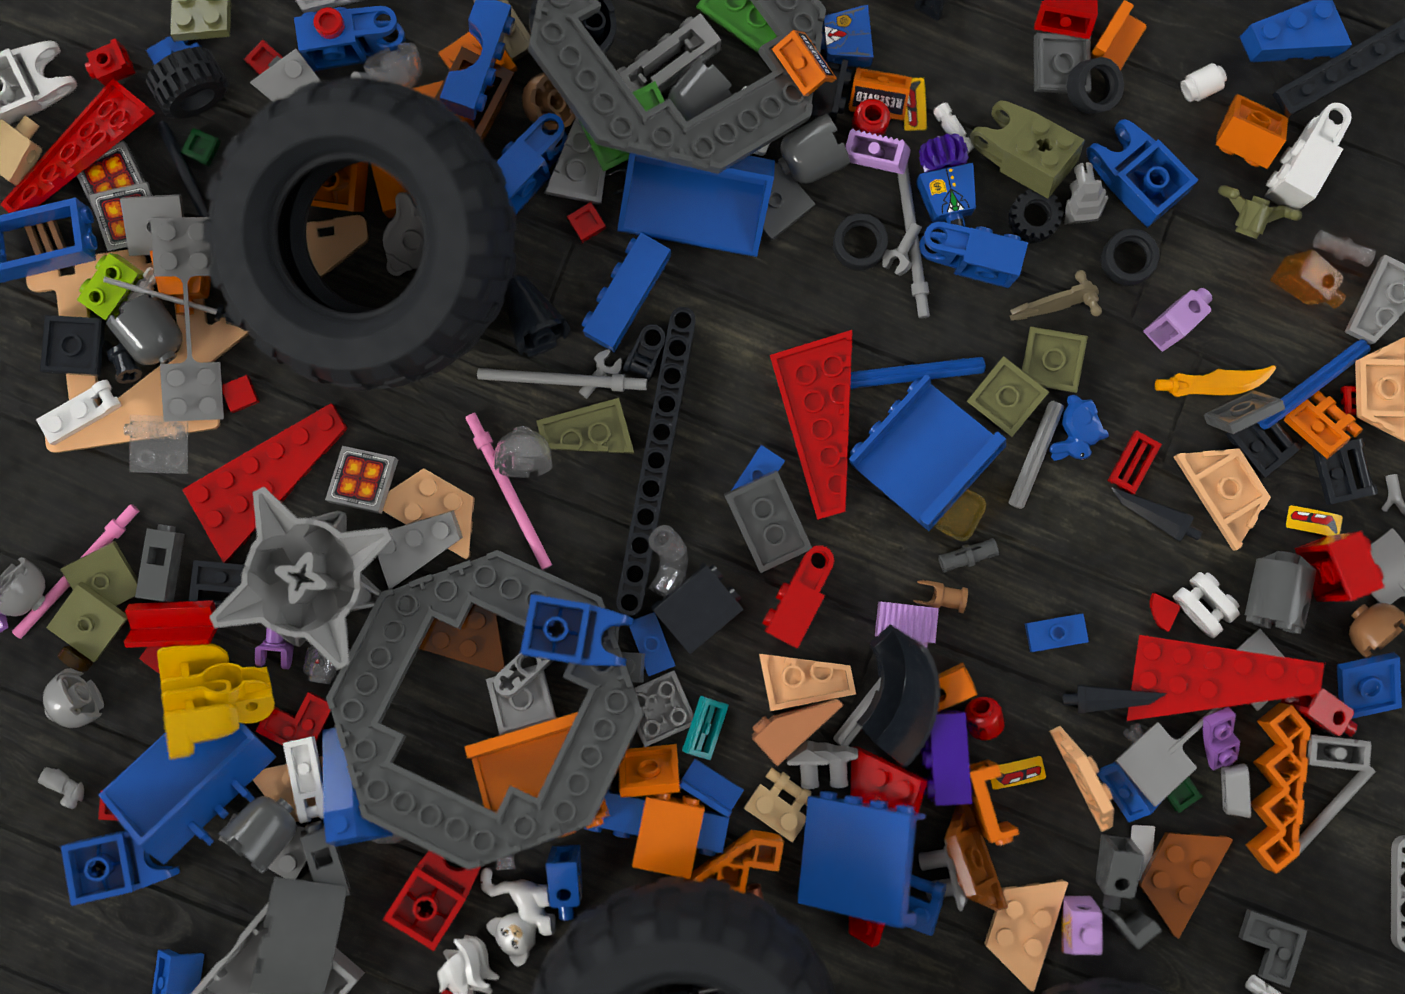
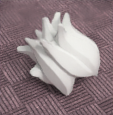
M465 935L464 939H454V943L459 950L445 949L443 951L447 962L437 972L441 986L439 993L447 987L453 994H476L475 990L491 994L493 990L489 987V984L485 983L484 979L496 980L499 979V976L489 968L488 952L484 942L477 937Z

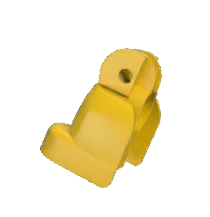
M211 643L208 645L165 647L157 651L170 760L192 756L195 752V743L228 736L239 729V723L262 721L273 711L275 702L267 667L242 668L237 664L229 663L227 651Z

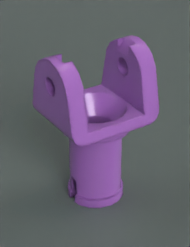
M267 628L266 640L255 648V665L258 667L265 665L267 650L281 652V668L289 669L292 663L293 645L287 643L275 631Z

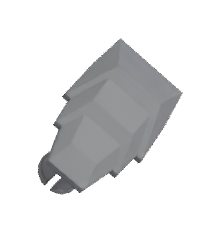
M1086 162L1087 170L1084 169L1083 163L1078 164L1074 168L1077 180L1070 184L1072 197L1067 200L1065 224L1099 221L1108 200L1106 189H1102L1101 180L1095 181L1093 165L1089 162Z
M807 740L787 757V764L800 765L801 787L804 789L819 787L818 765L829 764L830 786L833 788H844L848 786L847 762L858 758V749Z
M945 839L944 849L920 852L919 863L922 871L942 867L949 869L950 878L931 882L936 883L940 881L947 884L944 897L954 896L959 911H963L969 898L965 896L964 890L958 884L957 870L953 860L950 859L947 853V842ZM926 893L928 899L931 900L932 894Z

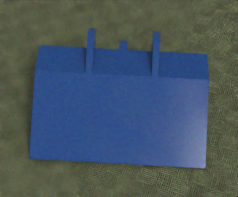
M630 153L617 231L635 235L643 233L651 238L757 257L774 180L775 160L748 156L723 172L716 174Z
M239 723V729L228 736L195 743V752L192 756L171 760L169 759L165 732L99 794V797L136 843L163 864L175 855L195 834L208 845L212 844L214 839L203 827L217 813L224 819L229 814L224 807L238 793L249 802L254 800L255 797L246 786L276 758L275 754L244 723Z

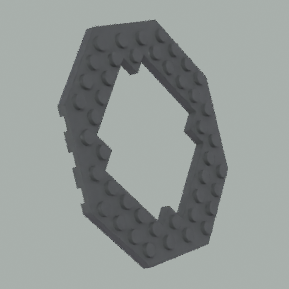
M538 0L528 51L596 145L719 174L809 120L812 114L813 92L809 96L802 94L772 48L791 31L796 30L805 32L820 53L823 35L822 26L826 8L820 0H751L777 36L762 45L758 51L772 73L689 121L684 119L670 98L647 112L581 23V21L600 11L601 4L598 0Z
M499 550L490 552L486 556L473 561L468 560L449 567L448 570L437 574H430L410 581L409 584L381 592L349 652L350 664L341 668L326 697L335 721V729L340 746L344 751L348 764L347 768L351 782L360 803L359 808L362 818L469 870L592 825L643 717V712L626 666H591L569 663L563 677L589 690L538 797L535 798L510 786L497 813L393 764L406 736L382 725L381 722L434 618L460 630L474 604L525 628L531 594L587 603L606 609L600 596ZM556 623L555 627H550L549 633H553V638H558L559 634L564 633L565 628H561L562 623ZM610 627L602 635V647L608 653L623 658L613 628Z

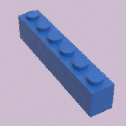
M608 790L605 800L610 817L603 818V825L589 829L587 827L584 828L594 832H601L602 828L613 830V835L623 838H630V834L639 835L646 797L632 796L621 798L620 792ZM704 810L697 843L699 853L715 856L716 852H723L729 822L728 817L719 812Z

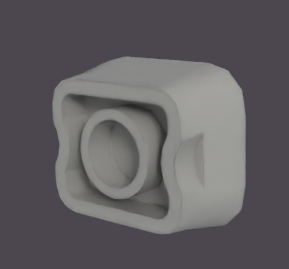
M1238 764L1221 767L1224 812L1229 815L1250 818V784L1247 765Z

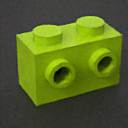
M109 253L101 257L95 266V269H97L96 273L91 279L88 278L79 289L81 294L77 298V301L104 320H108L111 315L115 318L118 317L120 305L124 301L127 302V297L131 292L129 289L103 282L104 277L136 285L139 279L142 280L144 278L142 276L144 274L143 271L119 254Z

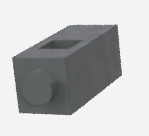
M158 524L157 530L147 528L136 598L174 602L185 534L175 532L176 527Z
M316 821L304 827L305 830L301 831L300 840L313 881L344 886L346 888L345 896L350 895V885L338 847L326 843L325 824L322 821Z

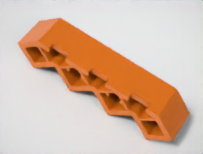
M1278 703L1257 720L1259 725L1275 743V745L1253 762L1271 784L1269 788L1250 802L1252 808L1268 827L1245 844L1265 869L1276 874L1300 854V842H1298L1299 828L1303 820L1304 800H1302L1308 764L1306 750L1307 740H1310L1311 728L1292 705Z
M750 830L723 849L722 853L716 854L692 871L691 878H684V881L705 882L706 878L725 882L731 886V889L745 894L749 867L779 872L784 842L780 834Z

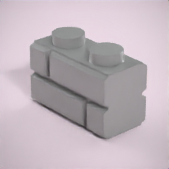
M1310 734L1306 750L1308 765L1369 771L1371 742Z

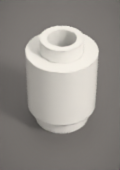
M1211 63L1187 75L1186 79L1181 81V89L1189 102L1194 100L1200 101L1224 89V82L1227 80V76L1221 66Z

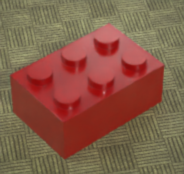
M1362 531L1325 536L1295 548L1296 553L1317 570L1313 587V594L1317 602L1352 601L1385 588L1382 581L1384 579L1383 572L1380 566L1374 562L1371 555V543L1363 535Z

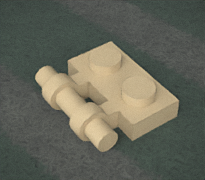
M771 768L765 777L774 783L773 786L768 790L759 784L744 809L790 842H793L806 823V816L800 812V809L804 804L807 806L808 796H812V791L802 789L789 780L790 776L785 772L779 773L774 768ZM782 789L796 798L792 805L778 797Z

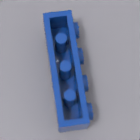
M640 233L637 239H631L625 250V253L628 254L623 263L618 262L611 274V277L614 279L608 288L605 286L602 288L596 299L599 302L594 312L589 311L582 323V326L585 327L583 332L586 337L610 349L612 352L616 351L671 257V249L643 233Z

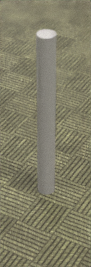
M1371 766L1369 771H1359L1303 831L1298 840L1300 842V853L1372 777L1376 771Z

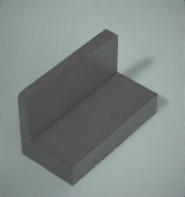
M1106 907L1101 910L1119 934L1138 950L1161 931L1154 920L1139 910L1135 911L1125 921Z

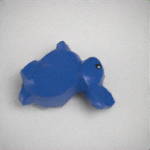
M1070 395L1067 398L1068 407L1064 411L1062 426L1068 438L1065 441L1056 442L1050 446L1051 458L1054 461L1061 460L1068 455L1075 459H1088L1092 453L1090 446L1109 436L1107 430L1103 429L1094 402L1091 399L1082 400L1077 395Z

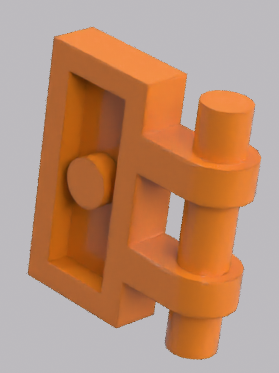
M1317 391L1311 397V400L1317 406L1307 399L1287 414L1284 421L1328 459L1350 440L1351 437L1344 431L1347 430L1352 436L1356 437L1362 432L1363 428L1355 422L1356 418L1350 413L1346 415L1338 408L1333 398L1330 396L1326 397L1320 391ZM1325 414L1330 415L1337 423L1335 424Z

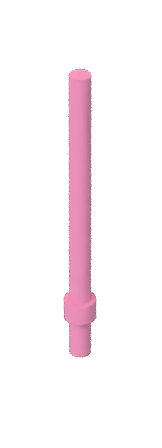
M476 413L466 416L465 419L475 436L473 441L477 449L482 450L541 569L544 570L552 566L491 445L493 440L489 432L484 431Z
M130 504L116 520L112 519L104 527L106 531L81 557L111 543L114 538L118 539L126 531V525L139 513V509ZM65 576L45 595L42 605L36 611L31 610L14 628L12 633L16 637L21 639L70 587Z

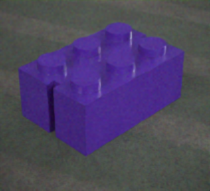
M941 710L937 712L932 731L924 744V748L920 751L921 766L924 765L926 768V777L922 778L928 781L924 795H927V798L936 806L972 803L966 715L959 710Z

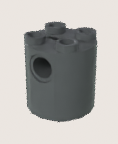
M1277 551L1263 558L1256 559L1245 610L1246 621L1253 623L1255 626L1271 629L1272 624H1276L1275 627L1281 628L1285 632L1301 634L1302 629H1305L1317 570L1302 556L1284 551Z

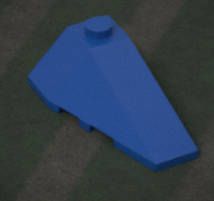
M336 729L322 730L323 814L326 843L336 847L394 836L393 832L362 818L359 808L360 803L351 782L347 768L348 764L344 751L341 749Z

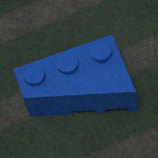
M1333 0L1309 1L1251 24L1240 36L1250 62L1280 61L1301 57L1303 59H1313L1319 56L1335 58L1352 46Z

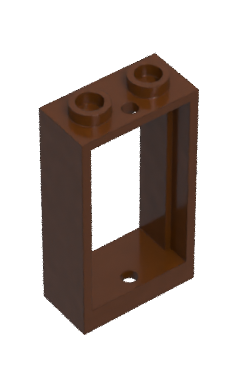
M461 47L449 71H460L472 66L480 55ZM496 63L494 65L496 76L492 85L498 87L476 129L483 142L514 84V72ZM447 76L435 97L439 101Z

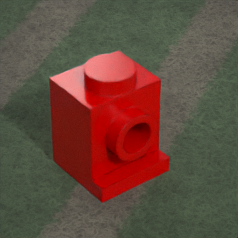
M116 38L110 40V44L86 53L89 62L85 63V67L92 79L96 78L104 86L112 78L119 81L136 74L126 48Z

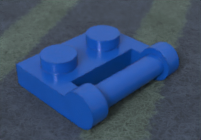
M911 874L910 887L932 894V899L929 902L909 894L908 910L917 912L916 924L906 927L931 936L936 927L947 884L940 881L934 883Z

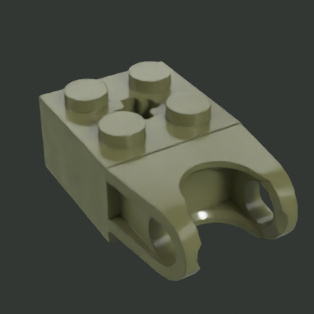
M1007 101L997 102L993 106L991 114L1003 129L995 130L988 127H976L970 134L971 143L981 154L998 165L1000 172L1040 195L1049 198L1079 161L1085 140L1035 112ZM1000 110L1005 111L1009 117L1004 116ZM978 136L987 141L988 144L983 143Z

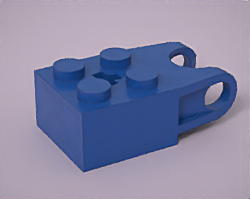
M386 6L346 9L344 7L334 8L339 11L345 22L342 34L334 39L322 37L315 29L313 21L317 12H306L301 17H294L298 50L313 71L368 62L367 56L399 49L405 41L404 30L397 23L395 13ZM381 14H387L391 17V21H377L376 18ZM395 30L399 32L398 39L395 42L389 43L383 38Z
M547 113L539 117L515 142L511 141L505 146L501 153V158L497 161L507 182L505 188L508 193L511 206H514L515 215L551 177L549 169L557 161L563 149L567 133L564 131L563 120L556 114ZM547 121H555L559 125L558 130L544 129L542 131V127ZM563 138L562 143L558 147H556L558 142Z
M1122 119L1116 124L1115 132L1123 146V151L1113 152L1106 147L1093 143L1087 148V157L1108 188L1148 228L1186 196L1198 179L1159 139L1155 141L1134 123Z
M935 222L929 225L919 242L921 255L925 259L955 268L954 274L1006 288H1009L1020 276L1028 242L1021 241V237L1017 235L1004 234V236L993 234V230L979 226L974 229L945 222ZM934 229H941L945 233L931 231H933ZM931 239L937 240L940 244L934 243ZM925 244L928 246L929 249L938 253L932 254L927 252L925 249Z
M531 594L521 654L523 656L577 665L626 666L627 661L625 658L617 657L604 650L601 638L608 628L622 625L632 626L634 619L587 603ZM556 623H562L561 628H565L564 633L559 634L558 638H553V633H549L550 627H555Z
M127 830L69 842L61 846L71 906L130 893L180 873L179 866L171 867L155 864L150 859L149 853L136 843ZM100 861L106 866L103 873L101 869L97 870L95 864Z

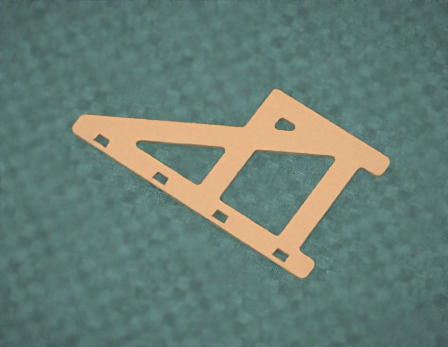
M353 215L333 218V220L307 222V246L313 265L321 278L368 242V225L362 216ZM334 227L335 235L319 236L318 229ZM128 250L96 254V261L75 265V274L61 276V271L58 269L26 277L27 287L36 293L55 291L59 316L90 318L89 308L77 301V298L81 294L79 292L81 285L88 278L91 279L96 273L97 269H95V266L101 257L109 253L119 254L143 272L147 268L153 267L152 263H147L146 255L129 256ZM204 299L193 300L194 303L205 305ZM194 309V314L189 315L192 357L197 362H214L249 335L247 331L242 330L240 327L226 324V319L223 317L220 321L209 325L205 311ZM176 314L177 325L182 332V343L179 351L175 353L176 358L168 364L182 363L187 359L185 316ZM159 366L118 398L121 403L120 408L56 445L49 444L46 437L45 442L49 451L61 453L213 430L220 426V419L164 422ZM66 374L69 400L92 388L98 382V377ZM100 397L95 399L97 405L100 406Z

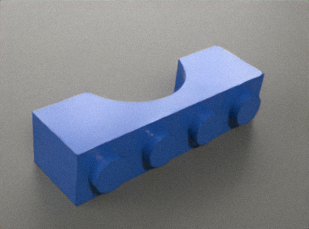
M475 0L468 19L469 33L479 41L482 47L481 55L472 66L460 71H449L440 95V102L446 105L449 110L471 120H475L478 111L483 112L487 100V95L484 94L487 85L492 86L494 82L496 59L501 61L506 44L503 43L505 34H511L515 18L511 17V5L497 0Z

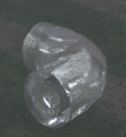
M668 525L657 527L649 538L651 549L659 555L660 559L659 569L649 588L663 598L684 582L689 562L685 543L680 535Z

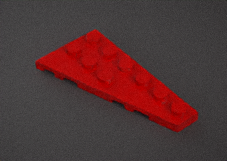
M112 78L0 205L8 213L39 206L153 116L155 112Z
M852 330L770 355L817 520L846 512Z
M330 403L182 489L223 563H228L234 557L233 554L252 537L251 534L256 530L253 492L265 487L282 503L294 490L293 487L301 478L311 471V467L323 454H326L348 429L334 404Z
M1139 635L1131 690L1168 694L1150 705L1129 707L1127 721L1319 694L1324 663Z
M858 746L853 747L858 749V758L851 760V796L862 797V802L870 804V800L888 802L889 808L895 809L896 805L915 807L914 812L918 813L928 781ZM849 915V934L870 947L879 946L885 924Z

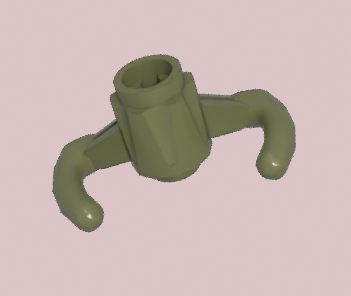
M1222 185L1218 189V193L1229 198L1239 212L1235 223L1237 226L1236 232L1258 239L1259 234H1263L1269 222L1282 217L1294 221H1299L1302 218V212L1284 205L1268 207L1270 201L1257 196H1253L1252 201L1244 199L1236 188Z

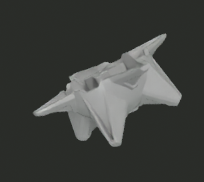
M265 487L254 491L253 500L257 539L252 544L242 571V583L210 616L214 627L262 623L268 629L275 631L297 647H300L308 640L337 669L349 665L346 616L351 611L373 607L381 591L361 572L392 540L388 528L346 532L347 516L346 513L341 511L312 518H297Z

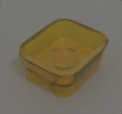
M967 489L934 527L956 540H968L985 512V499Z

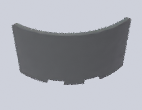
M274 877L263 927L269 928L268 935L263 934L262 941L260 940L249 993L324 994L346 895V888L344 886Z

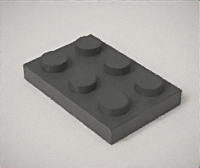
M777 470L724 494L760 573L799 556L812 548Z

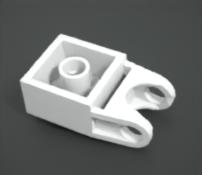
M43 41L13 50L8 48L0 52V89L3 88L0 91V119L8 124H12L21 120L24 116L28 117L44 110L76 89L77 83L72 76L44 77L45 66L60 52L56 42Z
M1332 103L1328 105L1319 116L1313 118L1306 125L1292 148L1289 147L1281 157L1280 162L1283 165L1279 172L1275 171L1266 184L1269 187L1265 195L1267 199L1278 205L1300 210L1316 198L1343 150L1338 145L1352 118L1350 110L1344 104ZM1337 110L1343 115L1342 124L1336 125L1329 119L1330 111Z

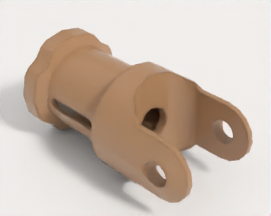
M917 581L920 584L934 586V594L929 602L913 600V602L932 608H940L941 606L957 609L958 613H964L968 598V588L962 587L960 590L944 587V584L939 582Z

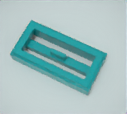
M700 695L682 751L711 760L729 705ZM715 707H717V710H716V713H715V716H714V719H713V722H712V725H711L710 722H711V719H712V716H713ZM708 735L704 749L701 751L705 737Z

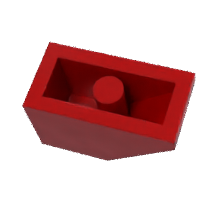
M1098 0L1041 1L1034 30L1090 39L1098 16Z

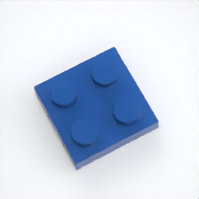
M1395 652L1337 664L1339 700L1354 710L1352 719L1402 708L1400 657Z

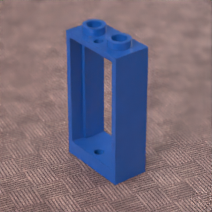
M71 198L0 215V283L96 261L95 250L97 249V240L92 233L91 223L94 222V217L91 209L77 198ZM71 216L75 246L7 262L3 232Z

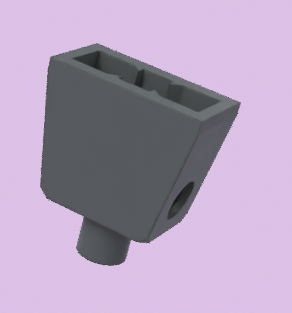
M1101 834L1096 882L1104 893L1103 906L1108 909L1120 910L1122 897H1135L1144 855L1131 838Z

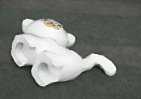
M484 868L480 875L482 891L491 897L510 893L519 910L518 913H511L504 917L491 919L486 925L487 929L495 936L496 942L503 952L510 956L512 963L515 966H521L527 961L529 951L536 943L537 928L544 936L556 933L555 914L546 913L544 907L550 906L548 885H540L524 879L504 881L494 885L491 883L492 870Z

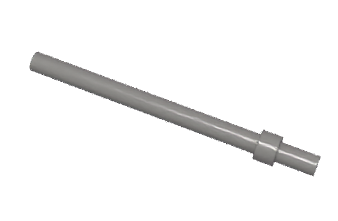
M908 163L904 174L898 173L906 232L912 222L916 224ZM917 235L909 250L910 261L913 263L911 266L913 276L911 289L912 296L916 297L918 318H927L930 316L927 300L929 287L928 282L924 279L919 238Z
M478 368L477 378L480 380L602 387L624 392L625 389L647 390L648 386L647 379L626 378L623 374H613L610 377Z

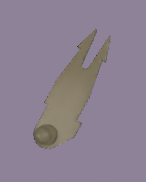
M1079 270L1075 274L1079 285L1073 286L1070 290L1020 305L1010 310L1012 313L1010 318L1011 321L1027 319V317L1055 312L1082 302L1090 306L1093 316H1099L1102 313V308L1097 303L1099 300V290L1096 285L1087 280L1086 272Z

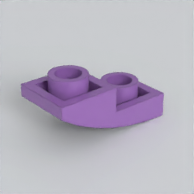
M1229 707L1203 718L1204 746L1209 767L1212 770L1222 766H1230L1238 760L1240 740L1233 734L1236 714Z

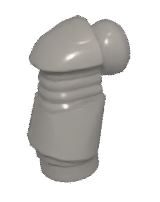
M46 767L42 771L38 783L64 794V797L61 799V805L74 809L77 806V802L83 800L84 785L82 782L76 783L60 769Z

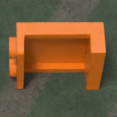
M989 759L970 764L971 804L983 837L991 843L995 842L996 845L1012 842L1013 836L1019 835L1018 828L1008 821L997 822L985 783L987 780L1002 776L999 765Z
M671 793L647 795L632 867L690 879L705 804L700 803V799L688 795H683L682 799L671 797Z

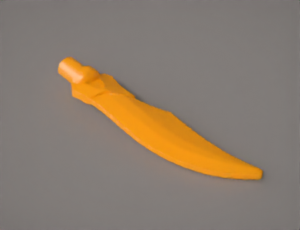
M1273 365L1251 371L1217 369L1203 376L1178 373L1170 379H1157L1155 389L1156 391H1169L1175 397L1188 394L1235 395L1250 391L1263 384L1273 374L1276 366Z

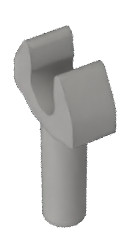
M912 222L899 247L894 250L886 249L883 255L884 268L889 269L894 259L899 258L900 264L897 266L895 274L901 276L910 270L913 263L909 260L908 252L919 234L921 226Z
M608 349L599 352L594 357L597 363V370L593 375L612 376L613 374H620L622 359H618L612 367H606L604 363L610 356L611 351ZM583 386L578 392L587 399L596 387Z

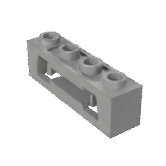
M701 13L695 18L689 17L683 21L679 27L680 29L672 35L670 33L664 35L657 42V46L650 51L644 50L630 66L627 68L624 66L617 70V73L631 92L646 86L647 80L645 77L679 53L680 47L684 44L686 52L651 77L652 82L656 81L661 94L673 86L701 56L708 60L721 50V39Z

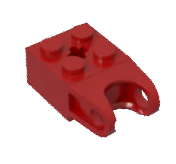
M815 546L806 552L789 584L784 582L775 597L780 600L776 609L770 608L762 624L766 625L764 632L798 648L825 596L819 592L834 564V555L831 550L824 546ZM814 553H819L825 558V565L822 569L815 568L812 565L811 557Z
M429 850L417 864L383 920L434 951L465 902L480 867L472 870L465 867L456 868L451 866L444 857ZM420 901H430L431 907L434 908L433 911L428 909L427 912H423Z

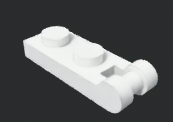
M108 380L95 383L92 388L36 419L49 444L56 445L121 407L118 398L113 397L110 391L112 387ZM99 397L103 401L100 406L95 401Z
M315 736L283 743L299 822H310L311 818L314 817L324 819L323 775ZM315 797L316 805L309 806L307 798Z

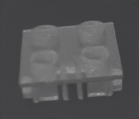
M130 415V424L124 425V434L130 436V472L188 474V421L164 422L163 416Z

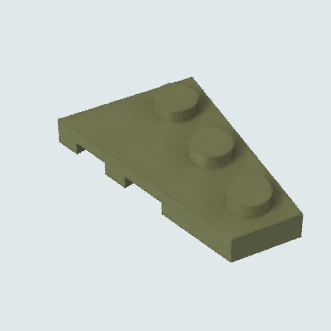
M619 398L536 421L544 449L635 454Z

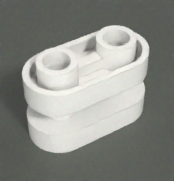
M1198 572L1190 579V584L1194 589L1188 591L1182 587L1173 595V599L1207 636L1214 639L1223 631L1219 621L1221 619L1228 623L1234 621L1240 615L1238 611L1240 606L1232 596L1225 595L1218 588L1220 584L1210 573L1203 574ZM1203 598L1213 611L1210 613L1199 599Z

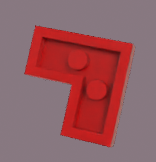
M308 692L296 717L274 706L271 714L260 722L255 732L281 745L285 742L315 736L317 744L332 712L326 699Z

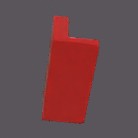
M214 600L129 604L125 612L131 630L124 640L125 647L210 644L218 629L214 627L210 619L211 614L216 610Z

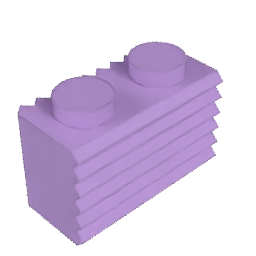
M852 129L849 132L846 143L850 163L904 174L911 150L903 139L899 141L898 138L894 140L892 137H883L881 134L877 136L876 134L872 135L870 132L866 133L863 131L861 133L860 130L855 131Z
M878 602L875 636L877 637L891 624L927 648L928 642L935 643L939 608Z

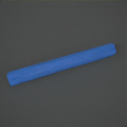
M1360 339L1282 397L1281 400H1283L1285 410L1258 422L1260 427L1264 430L1272 427L1352 366L1356 360L1369 353L1371 347L1367 344L1366 340Z
M983 357L855 371L851 372V388L911 382L916 379L921 380L926 374L931 379L980 374L985 371V361Z

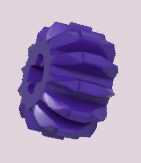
M955 133L929 139L927 143L920 146L919 159L924 172L966 164L969 158L967 144L962 136Z

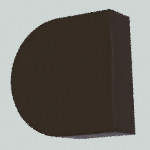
M64 646L57 655L64 664L79 672L88 671L93 664L89 658L72 646Z

